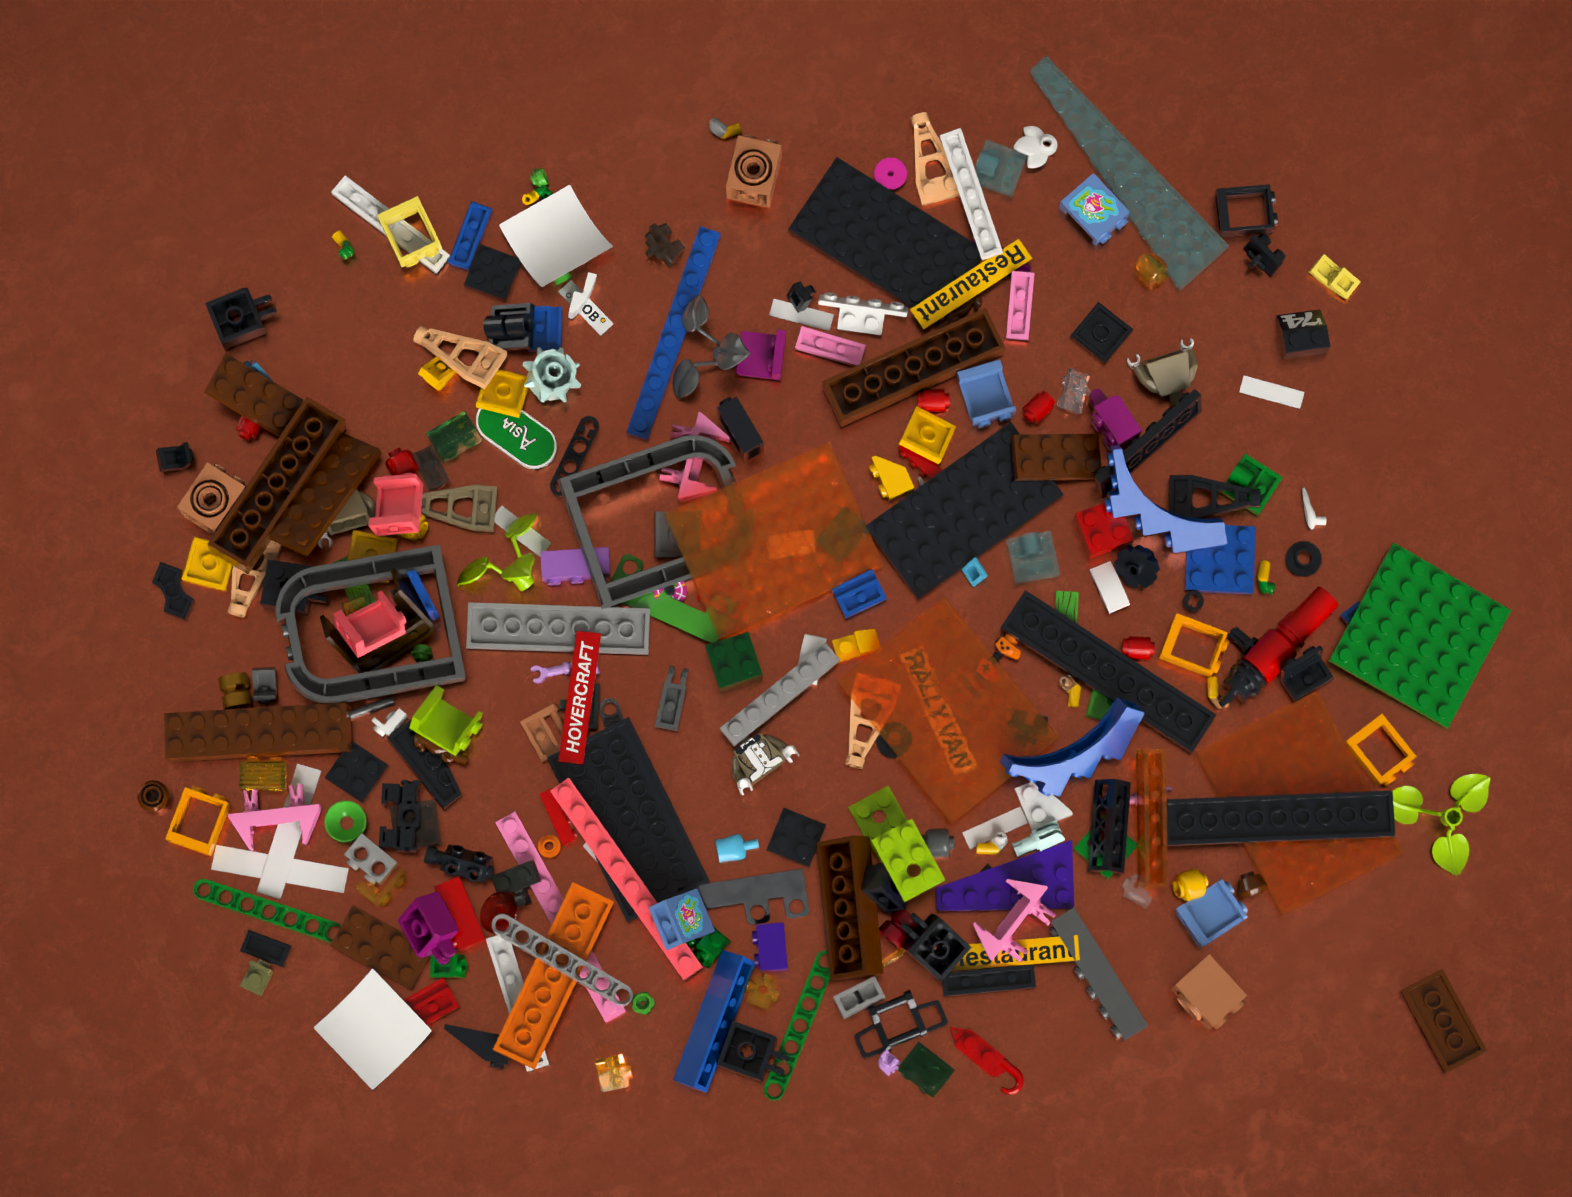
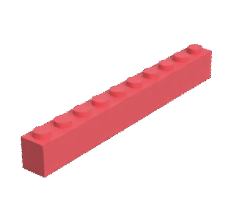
M567 778L553 788L550 792L682 979L685 981L702 969V964L687 943L666 951L648 908L658 902L571 779Z

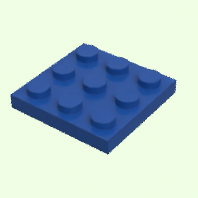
M1225 525L1227 544L1186 551L1185 591L1253 595L1256 526Z

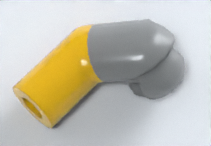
M713 118L709 122L710 131L721 139L742 133L739 123L727 126L718 118Z

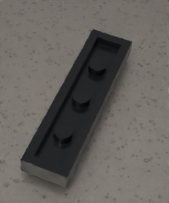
M1034 964L950 972L942 980L944 997L1036 988Z

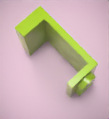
M436 685L413 715L409 728L456 756L461 749L464 751L471 741L470 736L472 734L476 735L481 729L483 723L480 720L483 713L478 711L474 718L468 716L443 701L441 698L444 689Z

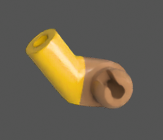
M1064 675L1059 679V684L1069 694L1068 707L1079 708L1081 686L1073 677Z
M1209 677L1207 678L1208 697L1216 708L1223 709L1219 705V701L1223 696L1219 693L1218 678Z

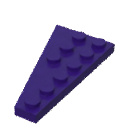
M1072 840L935 888L936 912L1011 910L1023 895L1021 893L1018 894L1015 888L1005 882L1007 879L1047 886L1048 888L1041 896L1040 902L1050 910L1074 908Z

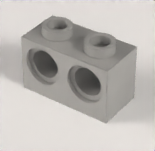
M362 833L344 854L348 858L346 863L355 871L358 868L364 871L366 874L363 877L372 885H375L377 882L382 886L399 865ZM359 849L367 850V856L363 860H358L355 857ZM377 863L385 865V870L381 874L373 873V867Z
M875 976L833 996V1000L843 1020L885 999V995Z

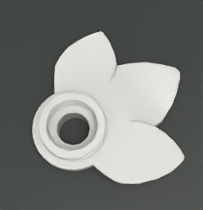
M1024 127L1023 132L1025 136L1018 139L1014 149L1029 155L1027 159L1028 168L1040 167L1046 163L1048 156L1055 153L1058 146L1057 140L1050 134H1044L1038 127ZM1043 142H1049L1050 146H1044Z

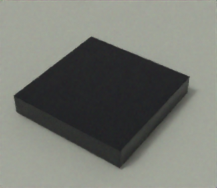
M1098 302L1070 335V338L1103 364H1106L1132 333L1133 328Z

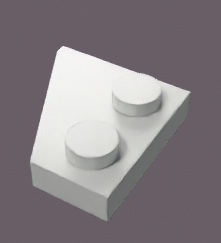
M1033 782L1014 789L1031 830L1054 820L1059 821L1073 815L1072 811L1053 794L1046 796L1040 793L1038 787Z

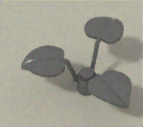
M696 294L689 301L683 312V327L689 332H693L697 328L699 333L718 346L713 351L715 361L695 362L692 364L691 360L685 359L677 366L673 376V390L676 398L679 400L691 394L697 387L699 382L698 366L716 365L720 369L728 370L750 355L749 350L745 347L738 334L729 333L719 342L701 328V325H704L708 320L709 310L705 299L699 294Z

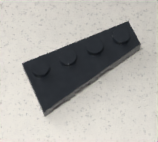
M411 719L389 735L387 741L444 810L461 797V791L447 763L442 760L441 754H434L426 747L425 751L421 752L419 748L414 746L413 737L418 733L409 728Z

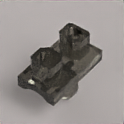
M654 223L645 234L647 239L645 244L649 248L645 254L648 258L655 255L658 260L663 259L670 267L683 252L685 246L678 239L672 243L667 239L672 234L671 228L667 223L659 226Z
M433 445L412 454L429 491L450 482Z

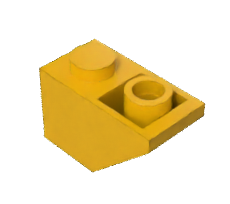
M878 456L871 457L870 471L874 478L878 477L881 484L878 485V489L883 498L887 497L888 502L904 497L914 491V485L904 466Z

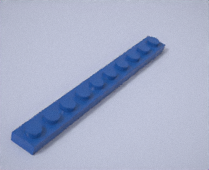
M701 226L698 229L626 431L628 435L646 441L649 439L687 332L682 324L683 312L689 301L696 294L700 295L721 237L719 232Z

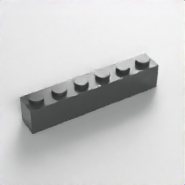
M1072 908L1051 921L1049 924L1051 928L1048 929L1051 936H1060L1075 960L1073 961L1076 966L1073 968L1079 980L1084 979L1088 985L1085 989L1092 1000L1096 998L1100 1004L1098 1010L1105 1020L1107 1018L1113 1025L1110 1029L1116 1039L1121 1038L1124 1042L1145 1029L1148 1024L1076 909ZM1074 935H1078L1080 960L1077 961L1075 957Z

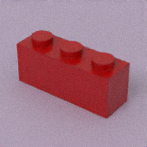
M460 876L434 886L435 891H438L441 898L445 901L446 907L459 929L457 934L451 939L454 948H459L462 953L486 943L485 936Z

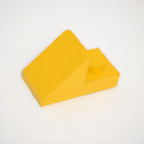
M437 356L422 366L418 372L426 382L438 391L456 373Z
M876 629L854 631L853 635L832 640L835 654L840 659L839 663L882 651Z

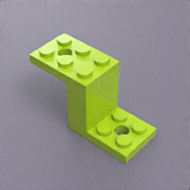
M889 786L848 807L862 835L870 837L871 851L876 861L884 864L904 902L945 881L913 819H906ZM874 812H884L886 815L885 821L876 823L872 817ZM912 864L917 865L920 868V874L917 877L909 876L907 873L908 866Z

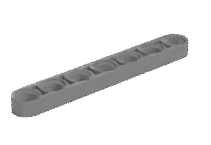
M499 914L494 917L492 930L499 937L618 1006H626L631 1002L633 992L626 984L508 915ZM497 920H507L509 923L508 929L498 931L495 927ZM523 930L528 933L529 939L527 942L519 943L516 940L515 935L518 931ZM540 942L546 943L549 947L548 952L544 955L538 954L535 950L536 945ZM565 954L569 959L568 964L563 967L558 966L555 962L557 955ZM586 966L589 970L588 976L579 978L575 973L576 968ZM600 977L606 978L609 982V986L605 990H600L595 985L596 980ZM620 989L626 990L629 994V998L624 1002L618 1001L615 996L616 992Z

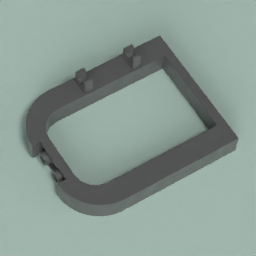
M683 436L557 480L602 609L722 568L736 561L745 552L753 535L752 509L742 511V507H744L743 499L740 494L737 495L734 488L737 485L734 474L729 473L728 470L735 467L736 464L730 453L721 444L704 436ZM698 458L710 464L717 475L731 516L732 526L727 538L715 546L606 583L576 497L687 459Z
M440 545L310 567L292 576L279 593L275 612L276 623H286L282 625L284 638L289 639L290 646L286 647L288 660H293V662L285 664V672L290 683L298 693L313 702L320 704L345 703L465 681L466 676ZM393 568L403 578L409 577L407 572L410 570L411 572L416 570L418 575L434 573L450 657L331 679H321L312 675L306 669L295 620L296 606L304 597L315 593L393 580L391 569Z

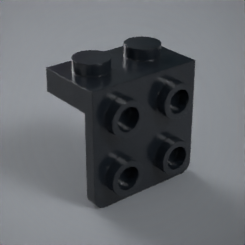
M1311 646L1302 653L1303 656L1298 659L1293 657L1283 664L1284 667L1281 671L1280 681L1294 702L1334 679L1321 659L1323 654L1321 646L1316 648Z

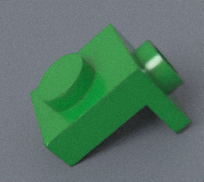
M715 927V931L705 935L692 951L699 962L707 968L713 964L722 950H725L731 942Z

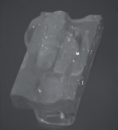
M1073 368L1068 369L1067 375L1063 376L1062 385L1064 390L1063 395L1058 399V407L1076 414H1082L1085 396L1090 395L1091 391L1087 388L1090 375L1078 372Z

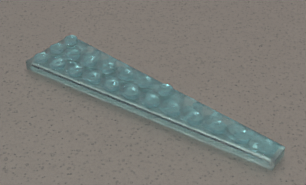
M1045 56L1030 70V74L1045 96L1050 100L1056 112L1060 114L1067 128L1071 130L1080 147L1084 149L1089 160L1110 191L1130 211L1128 217L1134 222L1156 258L1158 256L1175 286L1181 291L1219 257L1229 245L1068 77Z

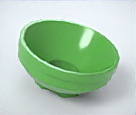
M347 800L333 804L328 809L324 820L328 834L339 842L356 840L361 833L363 834L367 823L363 809L357 803ZM344 817H351L354 821L353 827L349 830H344L340 826V822Z

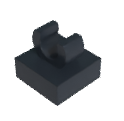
M801 281L792 285L787 293V297L797 313L806 310L813 298L811 295L815 294L816 291L812 285L804 287Z

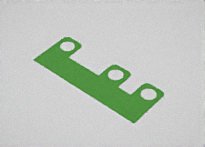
M629 554L623 555L610 582L632 575L623 571V564L626 561L633 560L636 562L637 570L635 573L642 570L643 561ZM664 590L657 599H655L654 593L650 592L622 602L633 608L650 609V616L710 643L717 642L734 607L732 600L722 597L721 600L725 601L728 605L726 613L718 615L710 605L704 613L671 598V595H667ZM714 595L711 601L717 602L718 597L721 595Z

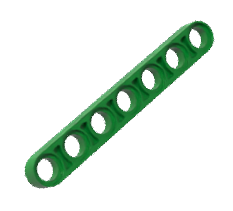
M200 879L193 886L194 895L202 901L332 943L333 939L328 937V930L334 926L338 928L341 926L337 922L207 879ZM203 883L210 886V892L207 896H201L198 893V887ZM230 891L232 894L231 901L222 903L219 899L221 892ZM245 898H251L254 902L252 909L248 911L243 910L241 907V902ZM267 905L275 907V914L270 918L263 915V909ZM289 912H294L297 915V921L292 925L286 924L284 920L285 915ZM311 919H315L319 923V928L315 932H309L306 929V924Z
M827 950L819 952L815 958L778 1051L790 1057L788 1062L785 1061L789 1065L790 1070L786 1075H779L770 1071L765 1083L764 1094L769 1100L776 1101L784 1095L830 980L829 967L825 968L819 964V958L822 955H828ZM814 976H820L824 980V985L820 989H814L810 984ZM807 997L815 1001L814 1009L809 1011L802 1007V1001ZM803 1019L806 1022L807 1027L803 1032H797L794 1029L793 1023L795 1020ZM790 1040L798 1044V1050L792 1054L785 1050V1044ZM775 1058V1061H774V1063H773V1066H777L778 1063L784 1062V1061H781V1060H778V1058ZM773 1083L781 1087V1093L776 1097L770 1096L767 1091L769 1085Z

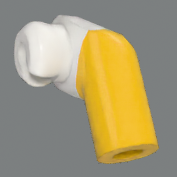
M999 831L989 843L977 842L976 854H998L1007 844V835Z

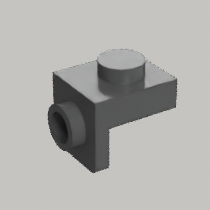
M252 668L253 701H259V703L272 702V700L276 699L278 693L276 668Z

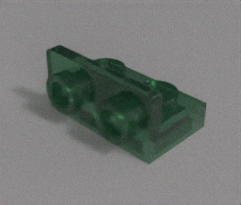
M465 411L426 433L443 463L455 458L482 441L477 429Z
M920 1042L915 1045L897 1069L905 1079L911 1080L920 1087L923 1093L933 1098L955 1071V1069Z

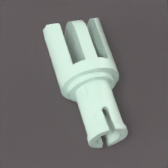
M1054 820L1031 830V836L1012 843L1019 857L1036 848L1037 850L1040 849V851L1065 841L1058 822Z

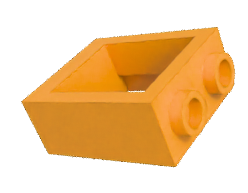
M1176 613L1159 659L1209 678L1213 673L1217 674L1222 661L1218 660L1220 652L1225 653L1229 640L1226 639L1228 632ZM1181 626L1218 639L1208 668L1171 655Z
M1383 714L1379 715L1344 743V746L1377 787L1381 784L1389 785L1396 779L1394 774L1399 770H1402L1403 773L1414 765L1412 760L1417 757ZM1381 726L1406 756L1405 759L1383 776L1380 775L1357 746Z
M192 786L189 789L185 787L165 839L168 842L212 856L231 805L226 802L227 798L214 793L212 797L204 794L205 790ZM191 797L221 808L208 844L178 834Z

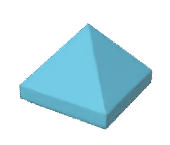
M976 557L961 568L973 587L988 576Z

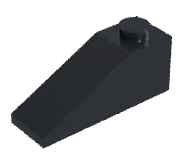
M445 1024L444 1029L484 1061L489 1062V1067L503 1069L504 1065L509 1066L511 1058L493 1050L499 1034Z

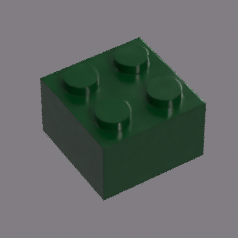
M749 632L705 645L719 692L763 679Z

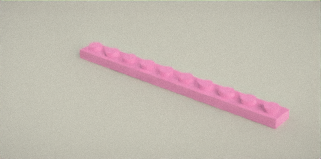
M513 812L495 823L518 865L534 860L542 882L530 887L552 925L564 899L516 812ZM591 950L586 962L603 971ZM586 966L583 967L580 973L581 978H585L589 974ZM600 977L596 980L595 985L598 989L605 990L608 988L609 982L606 978ZM587 988L605 1023L626 1013L623 1006H618Z

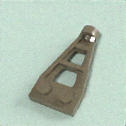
M470 485L423 493L421 513L471 531L494 532L498 488L497 486ZM465 497L471 498L473 500L472 515L470 517H463L455 514L453 511L455 500ZM437 498L448 499L447 512L433 511L430 508L431 500Z

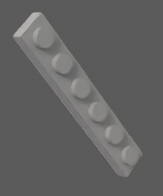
M824 643L720 727V731L735 747L839 663L840 659Z

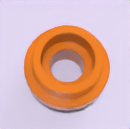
M546 835L539 840L538 850L542 856L553 858L559 854L561 844L557 837ZM548 842L553 843V849L546 850L545 844Z

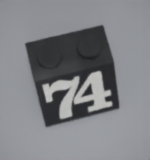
M1320 309L1276 315L1283 359L1326 354L1331 346L1327 324Z

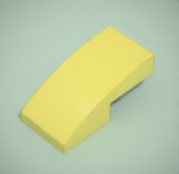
M1325 254L1321 255L1309 270L1313 277L1345 299H1348L1360 283L1348 270L1340 268Z

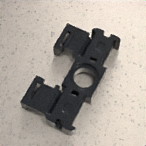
M402 780L400 783L404 786L382 783L381 804L386 806L388 802H396V805H399L398 827L401 829L394 827L393 830L386 829V826H380L379 848H396V846H400L397 847L399 852H417L418 848L415 847V831L420 829L421 806L417 804L418 786H422L419 780ZM413 810L416 813L414 821H404V812Z

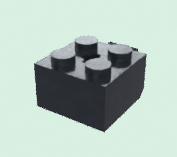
M247 287L205 303L225 350L266 334L262 320L275 315L277 310L274 307L258 312L257 308L271 302V295H265L253 300ZM235 315H238L239 320H237V321H231V320H234L233 317H234Z
M268 559L260 601L263 609L276 610L277 599L285 583L296 573L313 566ZM315 594L306 596L297 604L295 613L308 615L310 601L326 603L327 597Z
M912 913L910 917L919 927L914 932L911 927L904 923L902 924L901 929L910 937L901 947L932 977L942 982L972 947L939 916L931 913L923 921L915 913Z
M732 1021L717 1066L762 1083L766 1070L784 1075L785 1070L781 1067L769 1064L771 1056L784 1062H788L790 1057L774 1051L778 1040L776 1036ZM746 1046H750L753 1052L751 1056L748 1055L749 1057H744V1053L741 1052L743 1048L747 1049Z

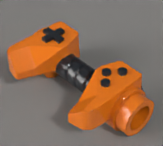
M1009 634L996 639L995 647L997 650L987 662L983 660L980 664L977 663L975 665V673L984 681L989 680L993 684H998L1001 681L994 667L1004 655L1015 660L1019 659L1021 651L1015 647L1017 641Z

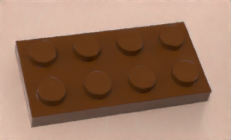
M227 353L221 359L204 391L205 394L277 437H280L303 402V399Z
M1020 434L1011 436L1015 481L1095 480L1096 472L1102 467L1098 434Z
M352 905L330 944L331 947L409 990L412 989L430 957L421 958L416 956L403 932Z
M1443 969L1401 990L1445 1073L1487 1052Z

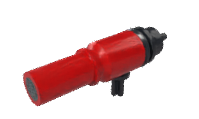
M1318 586L1294 611H1290L1277 623L1278 627L1276 629H1268L1259 639L1257 637L1251 639L1237 626L1232 628L1228 637L1242 648L1241 654L1244 656V659L1236 661V664L1230 669L1229 676L1223 681L1229 691L1219 701V705L1224 707L1235 697L1245 702L1250 696L1258 695L1261 689H1265L1282 671L1283 664L1297 656V648H1302L1305 645L1304 641L1338 608L1339 605L1334 597L1324 588Z

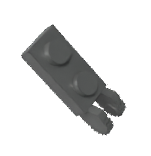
M669 666L667 679L663 685L655 727L678 731L687 689L686 682L689 669L683 668L679 685L672 683L675 666Z

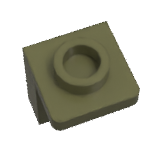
M260 959L257 962L250 960V966L240 987L262 996L274 972L269 969L270 964Z

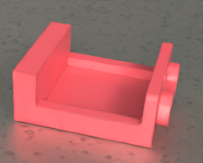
M404 473L403 475H383L382 477L374 478L373 483L377 487L375 517L369 518V527L376 536L419 532L424 485L419 477L413 473Z
M382 590L377 592V601L345 616L342 610L333 613L335 628L357 658L406 634L405 616L401 611L397 612L390 596L386 597Z

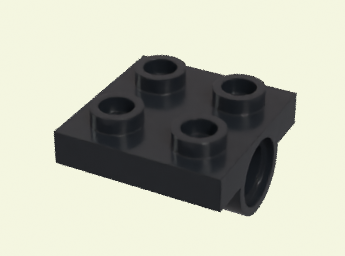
M532 303L491 306V316H486L483 323L484 333L489 338V343L504 350L532 349L535 305Z

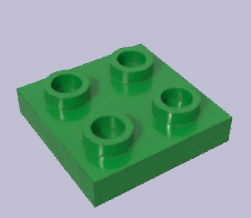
M1244 453L1226 483L1249 489H1261V507L1246 508L1258 516L1283 477ZM1220 491L1222 494L1235 501V494L1233 492ZM1250 494L1247 495L1248 501H1250Z

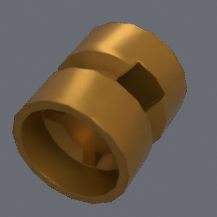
M232 673L218 678L220 691L224 693L221 697L224 710L243 709L253 705L251 692L247 691L249 687L247 673Z

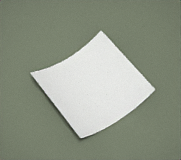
M571 185L566 186L499 224L515 254L541 287L613 247L589 218Z
M371 969L355 989L324 1019L314 1026V1029L372 1090L387 1078L432 1031L374 969Z

